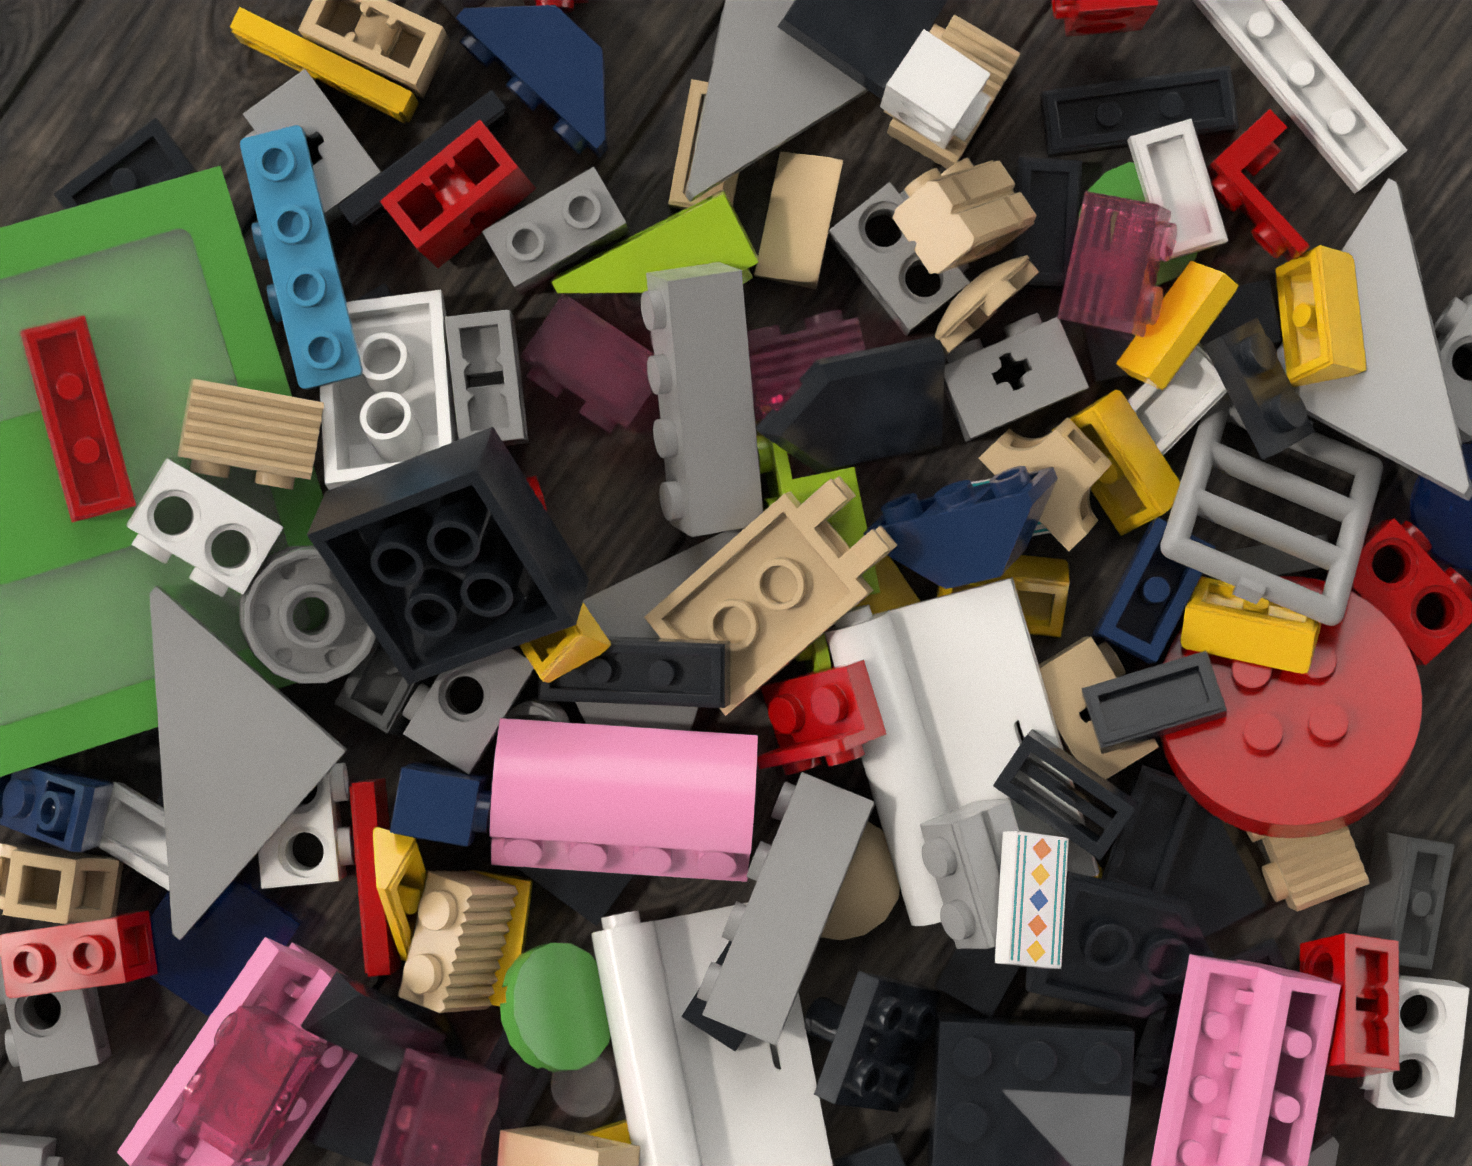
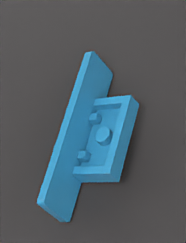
M293 125L243 138L240 141V149L258 222L252 223L253 239L260 259L262 261L268 259L274 283L267 285L268 300L276 322L283 321L298 385L308 390L359 377L363 373V368L305 132L300 126Z

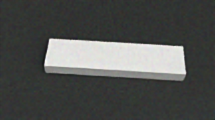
M1193 0L1195 5L1354 194L1407 151L1404 145L1282 0Z

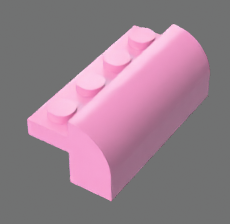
M500 718L490 811L489 837H492L491 865L747 882L748 877L746 876L749 869L753 834L758 735Z
M265 937L144 1114L137 1121L117 1153L129 1166H283L358 1057L357 1054L311 1034L301 1027V1024L336 971L342 972L319 956L293 942L287 947Z
M1190 954L1151 1166H1308L1341 985L1313 975L1239 959L1231 961Z

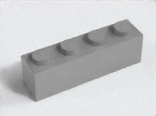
M721 262L646 273L648 291L642 293L641 312L646 328L650 331L652 330L654 355L648 358L647 374L650 387L654 394H658L660 419L654 422L653 435L657 452L661 458H664L666 482H662L659 489L662 512L671 525L691 537L746 528L763 513L742 270Z
M803 772L797 785L789 782L784 783L771 815L772 818L782 822L772 845L760 842L746 876L757 881L747 905L736 901L722 934V938L732 941L723 965L715 962L710 963L700 986L697 998L707 1002L702 1014L703 1016L770 1044L777 1045L874 808V801Z

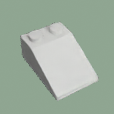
M441 290L346 302L363 373L356 378L320 386V402H324L321 419L325 485L329 490L459 440L445 325L446 310Z

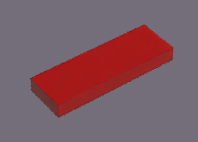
M85 315L21 330V339L71 522L136 506Z
M386 778L367 779L352 783L349 790L365 973H368L369 977L391 975L402 968V964L376 887L373 830L375 827L390 831Z

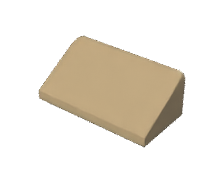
M780 152L758 255L759 263L756 264L755 277L816 289L843 160L832 157Z

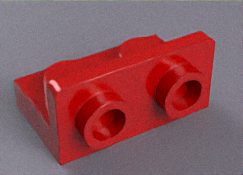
M864 660L777 680L761 687L779 748L757 756L759 769L782 765L785 775H790L821 765V756H825L828 766L842 764L864 756L865 751L862 744L887 734Z

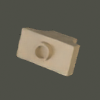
M1068 417L1051 433L1040 438L1022 437L1009 428L979 457L994 475L1017 466H1026L1028 473L1054 467L1058 479L1039 521L1068 551L1082 540L1098 521L1090 506V489L1092 484L1103 475L1112 462Z
M0 841V909L3 910L2 915L60 924L87 922L116 916L124 863L114 857Z

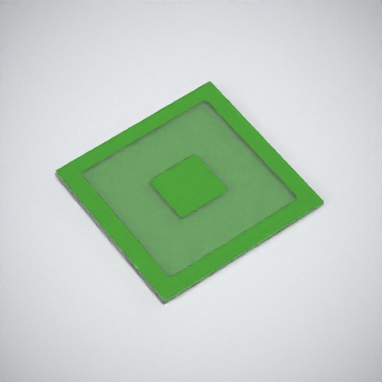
M221 166L0 228V777L158 727L149 594L156 586L163 588L277 689L297 683L274 674L249 649L239 623V599L241 593L229 587L225 595L221 597L189 578L195 566L174 554L171 555L166 564L153 558L132 545L138 533L126 526L166 458L190 471L192 459L177 455L191 379L292 397ZM85 315L136 506L71 522L20 331ZM314 465L311 480L295 477L293 490L254 483L257 470L231 466L229 478L191 472L283 526L267 556L290 546L313 545L307 533L323 499ZM177 496L164 498L157 504L154 510L155 524L159 530L165 533H178L187 527L191 519L189 504L183 498ZM226 530L218 534L211 546L214 561L219 565L227 567L240 563L247 553V542L242 533L236 530ZM307 597L301 600L293 611V622L295 627L300 630H312L318 627L325 617V606L323 601L317 597Z

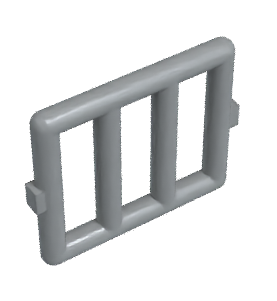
M1225 393L1200 419L1160 544L1161 552L1168 559L1235 586L1232 595L1257 605L1259 600L1263 598L1325 625H1337L1342 621L1381 481L1383 464L1379 458L1316 431L1288 447L1355 475L1348 498L1220 444L1226 422L1246 430L1230 396ZM1212 468L1342 522L1336 546L1205 491ZM1197 516L1328 570L1323 593L1319 594L1191 540L1190 537Z

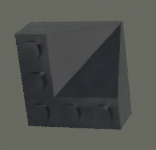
M494 427L326 491L307 533L308 538L408 685L576 625L589 583L586 573Z
M937 1012V1020L934 1027L927 1166H1123L1132 1093L1135 1032L1125 1022L1006 1015H992V1017H988L984 1014Z

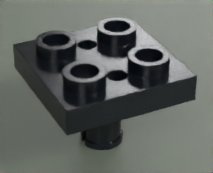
M858 971L846 1007L836 1004L831 999L823 996L814 1000L805 1017L806 1033L832 1043L814 1095L837 1105L898 1112L901 1103L908 1097L915 1081L914 1067L923 1042L931 1035L937 1020L936 1006L941 992L919 983Z

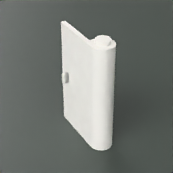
M1013 577L873 615L870 605L854 607L835 623L834 627L825 632L834 667L864 660L885 726L886 735L862 744L865 755L861 758L911 925L925 926L941 922L940 910L943 906L936 878L928 872L922 859V847L925 841L920 824L938 816L949 814L950 811L972 802L1010 799L1020 832L1065 837L993 787V784L1022 743L1017 727L1018 720L1023 739L1033 729L1063 750ZM1031 752L1029 755L1031 759L1075 788L1071 779ZM1019 770L1015 778L1085 825L1083 814L1068 805L1051 791ZM1069 839L1067 871L1091 877L1097 876L1099 869L1095 857Z
M734 905L641 923L639 911L601 918L603 930L593 932L591 936L630 1141L632 1145L640 1146L639 1166H833L820 1098L814 1095L817 1083L799 992L777 1045L747 1034L735 1052L681 1017L700 988L710 963L717 961L729 940L722 938V934Z

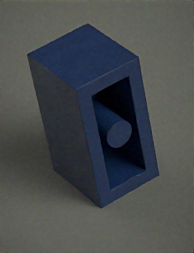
M1158 517L1149 523L1092 634L1148 664L1156 663L1202 575V572L1168 559L1162 554L1160 544L1167 522ZM1191 534V540L1215 549V546Z
M419 762L401 767L390 833L469 846L479 838V833H486L487 829H490L492 790H487L490 775L475 772L468 774L463 770Z

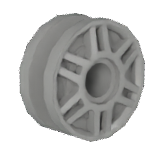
M314 545L290 546L267 556L243 595L241 594L239 599V623L249 649L274 674L299 684L327 683L350 673L370 653L376 638ZM307 597L321 599L325 606V617L322 623L312 630L296 628L293 622L295 606Z

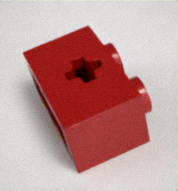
M479 120L380 202L414 246L433 265L439 268L478 237L483 230L489 228L532 193L536 187L489 129Z

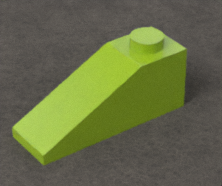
M723 189L556 274L552 284L557 293H643L648 291L646 277L648 272L721 262L742 270L744 284L753 278L749 268L758 264L759 260Z

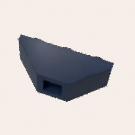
M556 5L464 8L456 16L461 30L465 33L459 41L460 44L484 67L488 68L493 61L502 67L512 77L506 84V87L530 110L534 111L540 104L545 107L558 120L552 128L554 132L576 153L580 155L586 148H589L600 159L608 150L606 76L602 48Z
M1017 466L995 475L990 479V483L973 487L970 480H962L943 487L935 493L934 497L918 500L917 495L914 493L906 494L884 504L881 507L883 515L863 534L865 536L872 529L876 530L879 526H882L897 544L887 556L945 589L1001 577L1027 549L1058 477L1054 467L1028 473L1026 466Z
M45 763L0 777V825L68 851L81 853L100 846L114 783L80 771Z

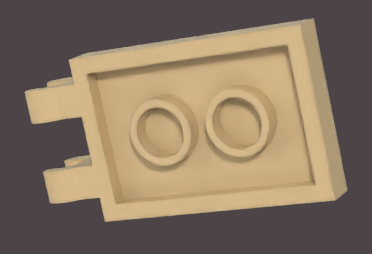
M840 476L834 480H828L803 504L797 500L791 491L784 493L644 616L661 638L730 641V705L726 708H719L725 716L738 708L874 590L861 575L897 546L884 528L879 526L876 530L872 529L850 548L827 521L856 496Z

